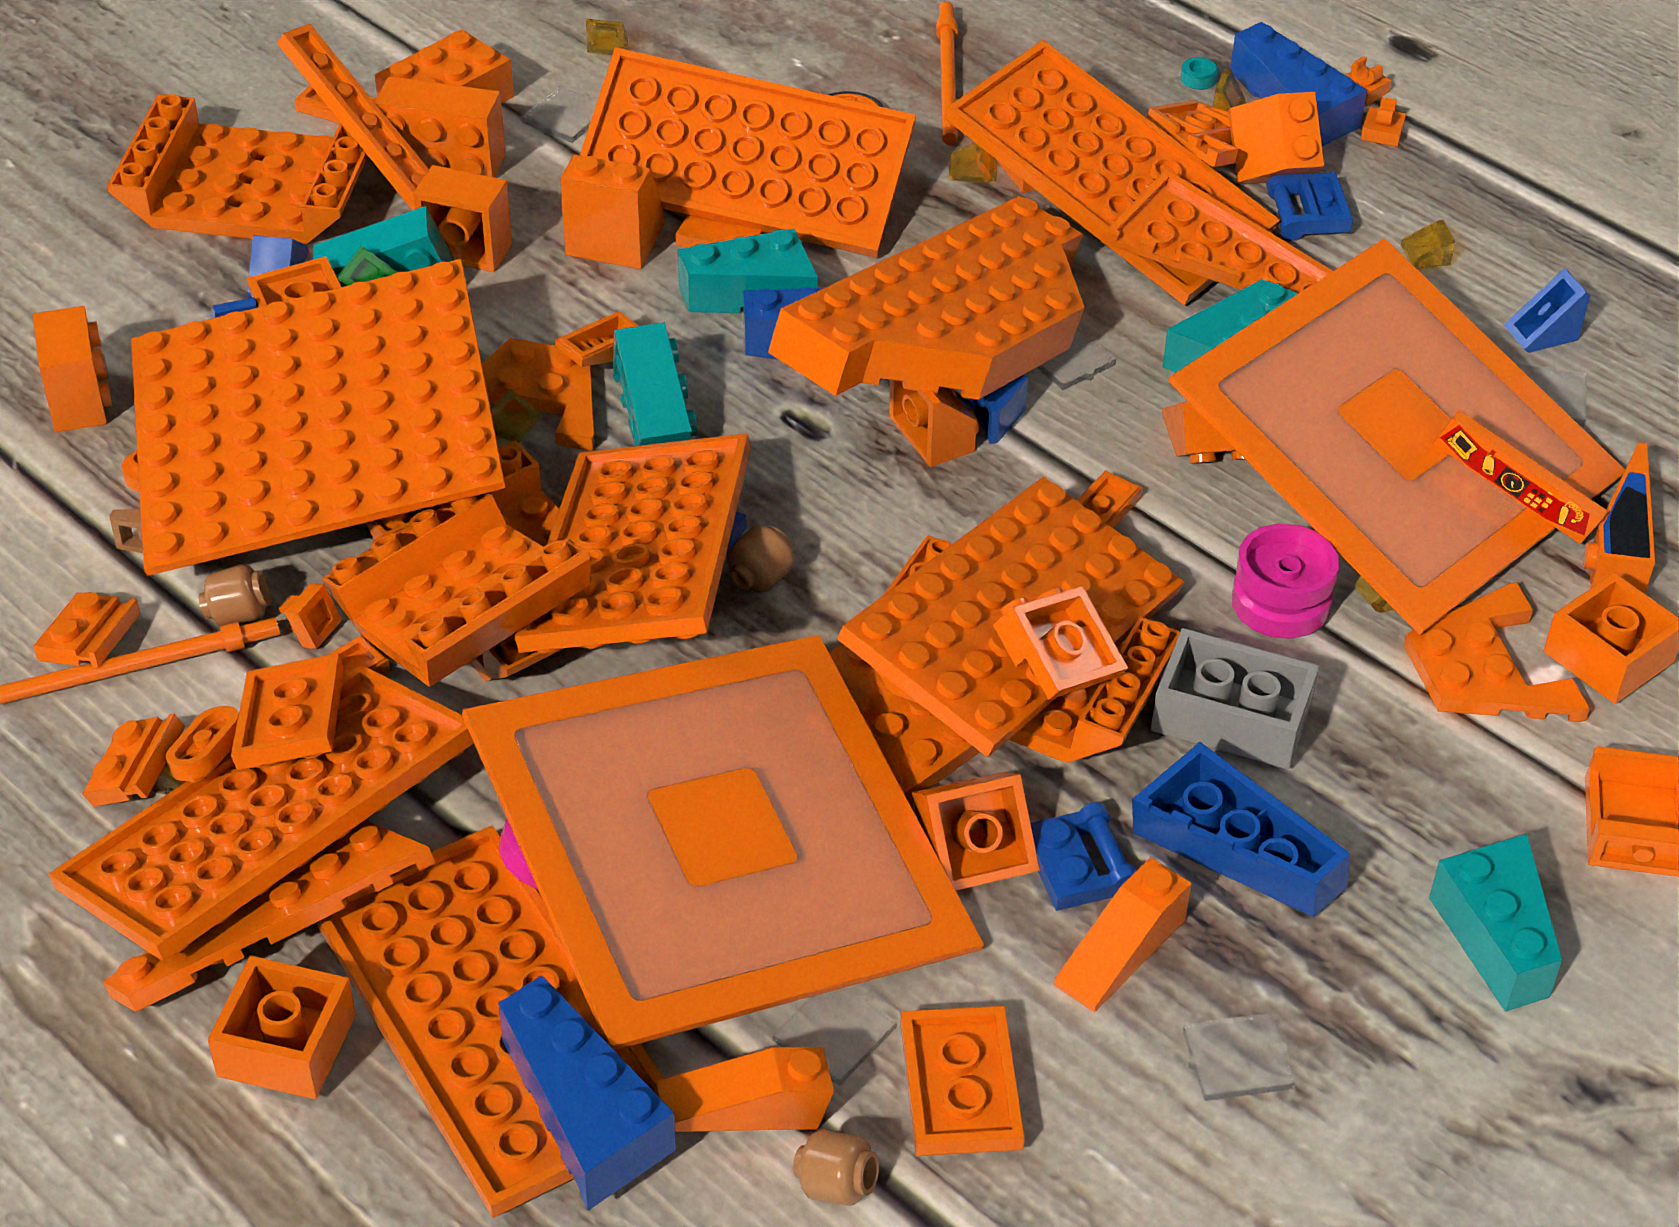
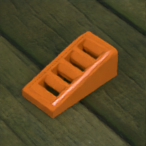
M617 311L555 339V347L581 367L613 362L614 330L639 325L622 312Z

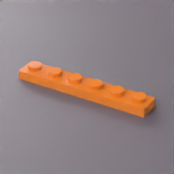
M310 23L283 33L277 41V45L409 207L415 210L413 192L429 170L428 167Z

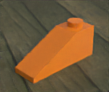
M1150 857L1118 889L1055 977L1054 985L1095 1013L1185 922L1192 883Z
M771 1047L656 1081L654 1086L657 1096L674 1112L675 1132L818 1129L834 1093L824 1047Z

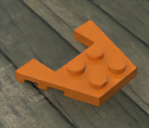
M1196 100L1149 108L1148 120L1210 166L1219 167L1235 163L1238 148L1232 146L1227 110Z
M509 338L482 363L489 403L563 415L555 431L556 445L589 451L594 450L590 366L581 367L556 348L555 345Z
M1517 582L1507 584L1447 613L1421 635L1415 630L1406 633L1404 648L1438 712L1498 716L1500 710L1524 711L1526 717L1532 719H1545L1546 713L1568 715V721L1572 722L1586 721L1590 708L1573 678L1530 686L1526 685L1495 630L1496 628L1530 623L1533 609Z

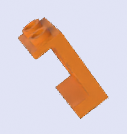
M1601 746L1595 747L1585 775L1588 865L1679 877V756Z

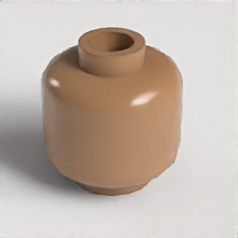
M754 526L750 528L727 552V563L730 568L729 576L731 580L743 590L750 589L755 592H768L793 567V545L781 530L773 526Z
M238 564L209 574L205 579L204 592L199 593L198 596L199 605L206 619L213 618L219 627L238 622L239 626L259 621L265 615L266 606H269L272 601L270 588L264 574L260 570L254 571L246 564Z
M821 1129L811 1135L805 1145H801L798 1148L794 1157L793 1170L795 1176L800 1179L801 1188L809 1199L853 1206L862 1200L864 1195L872 1193L875 1188L879 1173V1160L877 1154L871 1151V1146L865 1137Z

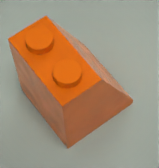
M573 155L560 177L565 255L641 269L665 224V213L651 169L634 166L630 163L596 159L592 156Z

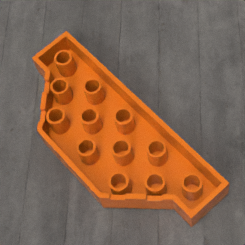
M1018 196L781 308L768 353L834 396L860 383L879 385L880 378L903 381V389L921 392L923 390H932L937 394L939 387L961 390L960 393L963 398L979 400L1070 349L1085 308L1071 271V266L1083 234L1072 228L1067 220L1052 216L1040 209L1035 201Z

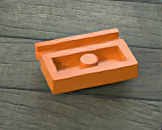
M77 592L33 645L37 661L78 666L83 661H90L92 667L99 668L141 614L137 599L131 598L127 603H121L119 597L98 595L93 592Z
M175 713L169 714L166 721H161L159 717L122 723L113 733V740L102 760L94 767L92 777L82 793L83 796L93 807L130 801L134 794H138L141 798H147L167 762L166 753L168 749L180 737L185 725Z

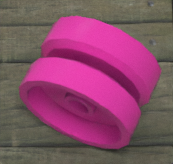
M1278 523L1260 527L1248 534L1239 547L1237 573L1234 577L1232 589V607L1238 618L1252 630L1276 638L1292 639L1310 635L1324 625L1331 611L1333 589L1336 585L1339 570L1337 552L1331 542L1318 532L1300 525Z

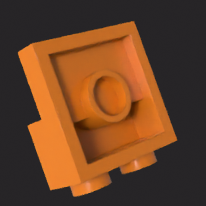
M1083 586L1063 591L1061 587H1055L1028 602L1026 597L1016 599L1001 609L1000 612L1003 616L993 625L1015 667L1029 663L1048 700L1116 678L1128 669Z

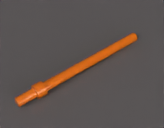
M943 2L939 6V19L936 22V35L940 40L942 141L946 145H953L957 142V128L945 120L944 115L947 107L956 101L954 39L958 35V23L954 18L952 3Z
M274 617L239 626L238 622L220 626V631L105 659L99 668L92 667L91 663L3 684L0 685V704L225 649L226 653L245 649L244 644L280 635L277 619Z

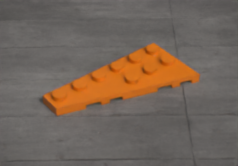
M1165 169L1105 230L1101 241L1113 247L1240 290L1264 279L1300 293L1333 271L1168 169Z
M364 820L351 829L345 837L334 841L314 855L308 863L296 868L273 884L267 892L253 898L236 910L226 921L212 927L188 944L182 952L171 956L163 962L146 951L140 956L132 957L123 962L117 972L104 980L103 984L112 999L137 1012L195 983L198 978L197 971L209 965H216L222 962L228 967L245 958L241 949L265 937L268 938L272 945L344 909L348 903V896L371 888L378 892L394 884L390 875L412 864H415L420 871L436 862L429 846Z

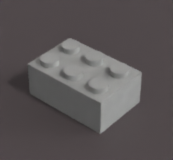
M1182 628L1156 691L1151 731L1196 744L1201 742L1210 748L1289 770L1312 704L1319 665Z

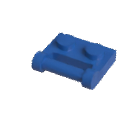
M1336 172L1275 175L1267 181V192L1270 198L1275 200L1281 218L1280 231L1284 239L1294 241L1301 238L1304 234L1351 232L1353 218ZM1289 194H1299L1305 214L1296 215Z
M1101 802L1087 804L1079 812L1030 823L1040 869L1038 873L1056 911L1113 898L1118 889L1137 871L1132 864L1127 863L1109 826L1110 815L1105 805ZM1092 834L1110 871L1109 874L1098 875L1080 838L1081 835Z

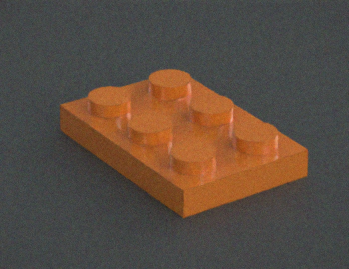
M339 653L247 671L231 757L237 770L252 767L265 768L277 762L297 758L310 759L333 751L344 666Z
M1005 1006L901 1011L900 1028L915 1156L1023 1150L1024 1131Z

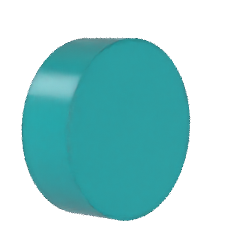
M1190 58L1182 64L1180 80L1185 86L1192 89H1209L1217 82L1218 66L1207 58Z

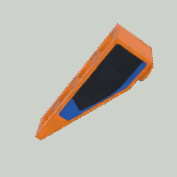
M1638 442L1607 506V512L1599 523L1594 542H1587L1585 545L1583 568L1590 569L1591 588L1613 573L1619 575L1644 594L1649 584L1655 565L1648 451L1647 443Z

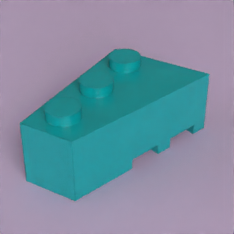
M426 206L313 245V260L327 256L336 277L360 246L365 247L396 272H408L432 266L439 262L455 260Z
M794 228L677 249L678 285L689 312L741 313L743 290L818 288V276Z
M1261 279L1168 328L1162 367L1176 373L1298 293L1286 289L1279 284Z
M665 322L614 330L613 378L615 383L621 382L624 394L620 395L622 407L628 410L630 418L628 426L635 446L691 440V436L697 435L695 413L693 409L686 410L684 399H688L686 377L684 373L677 374L675 363H679L677 341L675 337H668Z
M1527 834L1439 860L1429 899L1504 1011L1507 1012L1550 998L1562 963V957Z

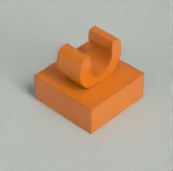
M1363 56L1353 62L1351 72L1345 76H1348L1367 90L1364 105L1367 107L1389 93L1391 79L1383 76V67L1380 64L1372 69L1366 67L1367 57Z
M1382 97L1380 108L1369 106L1360 140L1398 147L1406 113L1395 111L1396 99Z
M310 583L299 596H289L278 608L281 613H285L290 622L288 628L296 634L303 648L317 649L342 621L324 584Z

